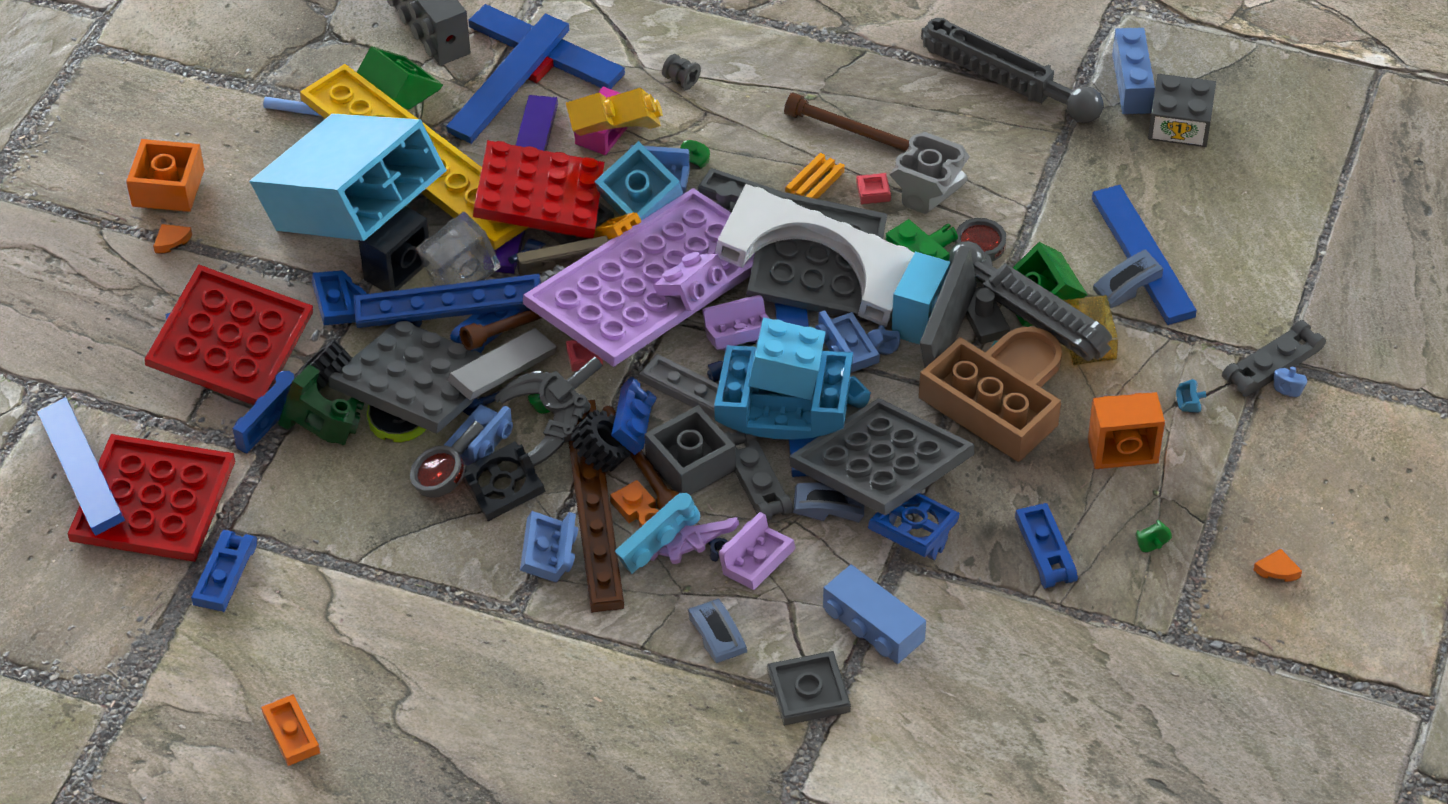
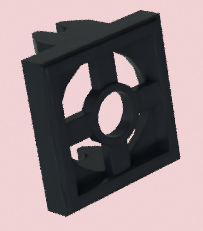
M516 441L466 466L462 479L487 521L546 492L543 483L535 472L528 453L526 454L522 444L518 445ZM512 462L521 467L510 473L508 471H501L498 464ZM489 470L492 475L490 482L481 488L478 483L479 477L483 472ZM507 477L512 480L510 486L505 489H496L494 487V483L499 478ZM526 477L521 489L515 493L516 482ZM496 494L499 496H505V498L491 499L488 498V496Z

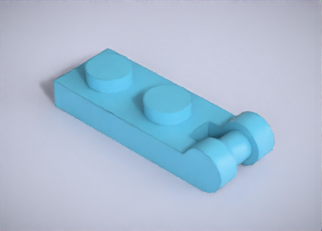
M687 493L676 495L615 550L620 561L631 574L638 568L645 566L651 557L664 545L669 544L686 525L692 526L698 523L701 515L698 508L694 505L691 496Z

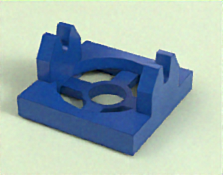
M918 493L887 515L877 512L869 520L868 529L923 557L927 556L935 560L938 552H943L949 531L958 522L960 513ZM927 512L936 518L938 524L928 519ZM911 513L918 514L923 520L912 522L906 518V515ZM897 516L901 517L902 522L898 528L894 526ZM923 528L931 532V534L924 537H915L909 534L912 529Z

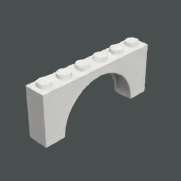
M745 184L718 238L715 254H718L720 259L743 268L756 251L776 241L802 239L823 244L839 253L850 264L857 275L862 295L857 316L887 327L893 312V294L914 252L904 246H897L887 242L875 234H868L853 228L848 223L826 217L819 211L804 208L792 200L770 194L763 188Z

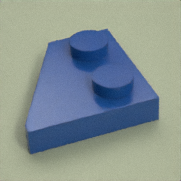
M343 270L312 273V284L323 325L355 323L354 295L367 293L360 286L355 285L352 282V278Z

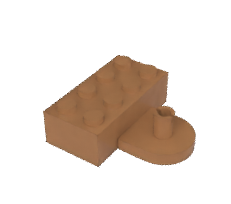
M1021 327L1011 330L986 352L960 337L920 372L918 398L1017 462H1020L1059 425L1061 400L1041 387L1060 368L1062 358L1061 345L1054 335L1036 327Z

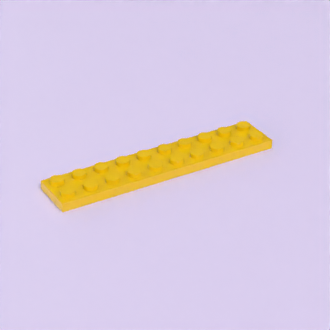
M343 64L300 91L301 101L325 119L331 114L418 119L346 64ZM423 123L447 171L421 193L494 250L526 230L528 227L472 217L482 167Z

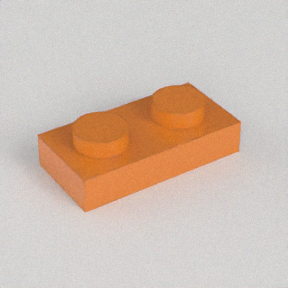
M294 694L261 707L263 716L288 766L320 754L319 744Z

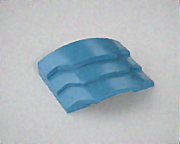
M727 345L714 404L715 421L746 434L773 439L814 438L844 428L853 352L822 351L812 399L807 400L748 386L756 347Z

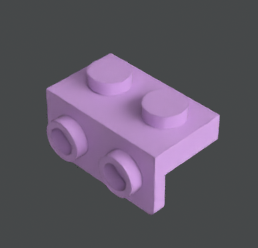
M692 252L682 258V262L676 267L663 273L664 277L653 286L657 296H681L685 309L693 311L726 284L728 279L718 254Z
M761 295L707 307L702 310L707 339L716 350L726 351L727 345L737 346L747 342L757 343L763 317L769 318L765 313L764 300Z
M759 512L730 541L726 542L719 551L723 575L755 590L795 550V543L793 539L769 528L766 515Z

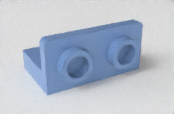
M480 404L444 445L452 447L472 423L477 421L484 429L470 443L461 455V458L464 460V464L468 466L493 453L494 448L502 439H506L513 429L511 409L509 407L503 406L499 412H496Z

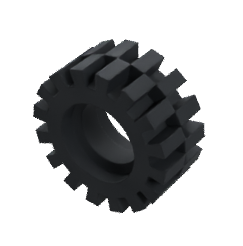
M333 339L299 369L294 379L310 364L320 370L316 381L317 389L320 391L329 383V377L336 371L340 373L342 371L341 367L348 365L352 357Z
M598 410L590 412L572 430L571 440L575 441L572 444L574 449L580 450L577 453L579 457L584 456L586 458L585 463L587 465L593 463V469L598 471L601 468L602 472H611L631 452L611 436L615 416L610 414L607 417V412L603 410L600 413Z

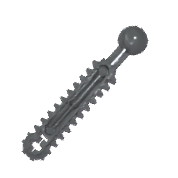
M944 18L931 19L921 29L923 47L927 48L929 52L1028 97L1030 102L1035 100L1042 104L1049 96L1066 104L1069 115L1075 121L1081 123L1092 122L1099 118L1102 113L1104 103L1101 94L1096 89L1082 86L1072 90L1054 82V70L1051 69L1049 64L1043 66L950 23Z
M962 241L954 245L950 250L949 261L952 264L960 245L970 247L975 277L984 282L985 288H989L995 293L996 302L1036 328L1048 331L1057 338L1059 343L1081 356L1084 360L1091 361L1093 358L1098 360L1111 350L1108 343L1112 340V336L1102 324L1085 315L1006 263L999 269H996L986 262L985 252L977 243Z

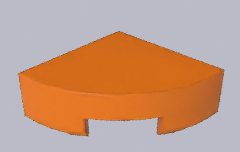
M162 224L153 245L155 253L171 252V248L182 243L185 245L192 237L191 227Z
M1282 549L1257 561L1253 569L1264 578L1284 579L1285 582L1301 578L1302 570Z

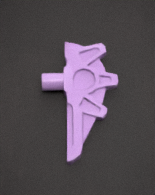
M735 517L725 521L696 526L686 525L669 544L659 549L650 560L654 561L658 555L670 557L672 564H678L681 562L682 554L696 550L698 553L703 552L706 549L705 544L721 534L734 531L739 525V521Z

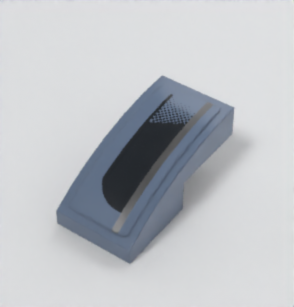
M1145 249L1106 273L1093 285V290L1111 309L1135 298L1137 288L1161 278L1164 268Z
M797 483L795 486L793 513L824 521L829 514L858 523L864 517V504L823 483Z
M719 598L688 609L690 621L701 634L704 648L716 663L747 653L746 644L736 624Z

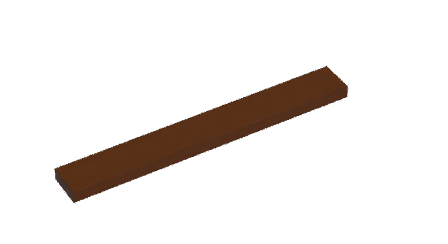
M594 399V400H588L589 403H590V405H591V408H590V410H589L588 412H586V413L583 414L581 420H578L577 425H578L590 412H593L594 410H596L595 399ZM568 441L591 613L624 609L618 556L615 553L616 542L606 473L602 472L601 468L598 471L593 469V463L587 465L585 463L586 458L584 456L580 458L577 454L580 450L574 449L572 444L575 441Z

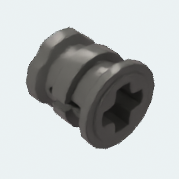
M673 54L664 62L662 76L667 79L671 78L673 82L681 84L683 89L689 90L699 79L701 67L696 62L691 63L689 60Z

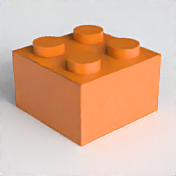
M141 139L126 181L132 207L191 212L205 170L200 144Z
M1157 392L1093 398L1088 443L1095 469L1159 463L1165 420Z

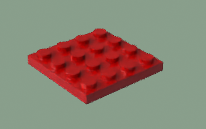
M487 140L472 217L592 239L594 238L600 192L597 191L594 181L603 174L605 162L597 161L590 157L581 158L570 156L563 152H549L538 150L531 146L522 147L503 141L494 142Z
M198 264L147 353L145 366L254 405L257 399L264 396L276 383V375L283 370L313 314V305Z
M111 434L98 464L125 521L95 536L81 506H79L67 533L69 541L196 562L236 462L234 453Z

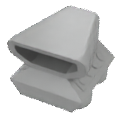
M927 132L913 135L909 140L908 149L896 158L895 167L889 174L902 188V204L924 214L930 212L968 180L967 175L961 169L970 156L960 144Z

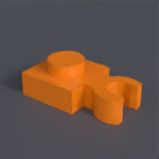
M638 480L610 494L611 504L628 523L637 519L639 521V528L659 511L656 509V500Z

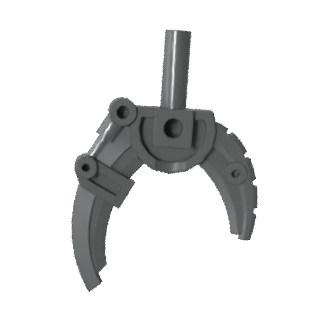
M594 356L567 380L557 371L552 373L534 371L531 374L526 373L519 376L518 379L512 380L495 396L496 402L500 401L503 404L519 396L540 394V400L544 407L555 413L554 419H549L543 432L545 438L528 453L533 466L551 457L564 442L573 441L571 440L572 430L576 427L578 420L582 419L583 414L591 408L586 396L578 394L575 389L603 366L597 357Z

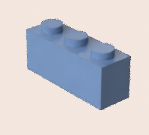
M1115 28L1112 56L1122 114L1151 113L1155 85L1144 28Z
M852 564L824 586L823 608L828 615L834 619H839L850 628L854 635L864 638L872 644L880 655L889 657L899 664L925 641L926 620Z

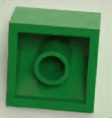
M372 46L357 70L359 75L400 106L409 110L441 90L443 86L441 82L408 57Z
M1038 242L1013 267V269L1073 307L1088 295L1062 253L1041 242ZM1016 315L1022 326H1033L1023 318Z

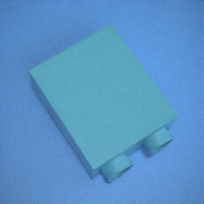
M331 114L249 182L276 231L365 241L447 170L421 119Z

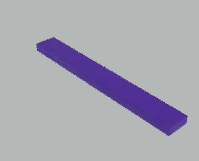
M528 96L516 146H531L538 150H547L558 107L557 97ZM526 230L496 250L488 246L484 270L515 274L517 262L511 264L508 258L521 251Z

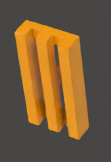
M819 153L785 187V192L804 196L810 188H813L805 197L818 199L844 173L845 165L842 163L835 165L834 159L829 158L826 160L825 155ZM828 170L831 171L823 180L819 182V179Z
M637 212L608 219L595 228L594 238L607 236L608 239L619 237L623 232L633 228L632 226L638 225L642 221Z

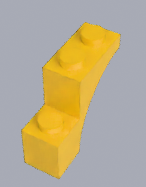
M642 88L633 89L607 98L599 92L566 102L572 130L579 136L620 127L636 126L652 129L661 126L659 117L663 116L658 99L654 100L652 95L645 92Z

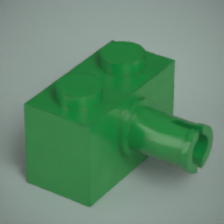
M908 219L888 231L885 241L897 246H904L914 253L916 251L949 261L950 253L944 247L957 241L958 234L954 227H951L950 224H945L936 232L927 235Z

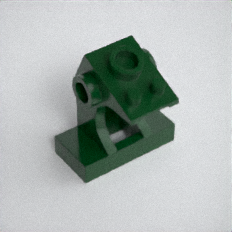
M309 364L292 381L278 424L289 430L297 423L329 443L345 445L349 433L356 434L361 417L360 413L356 412V409L362 410L364 402L353 397L347 401L336 399L333 402L324 398L319 393L316 383L320 370Z

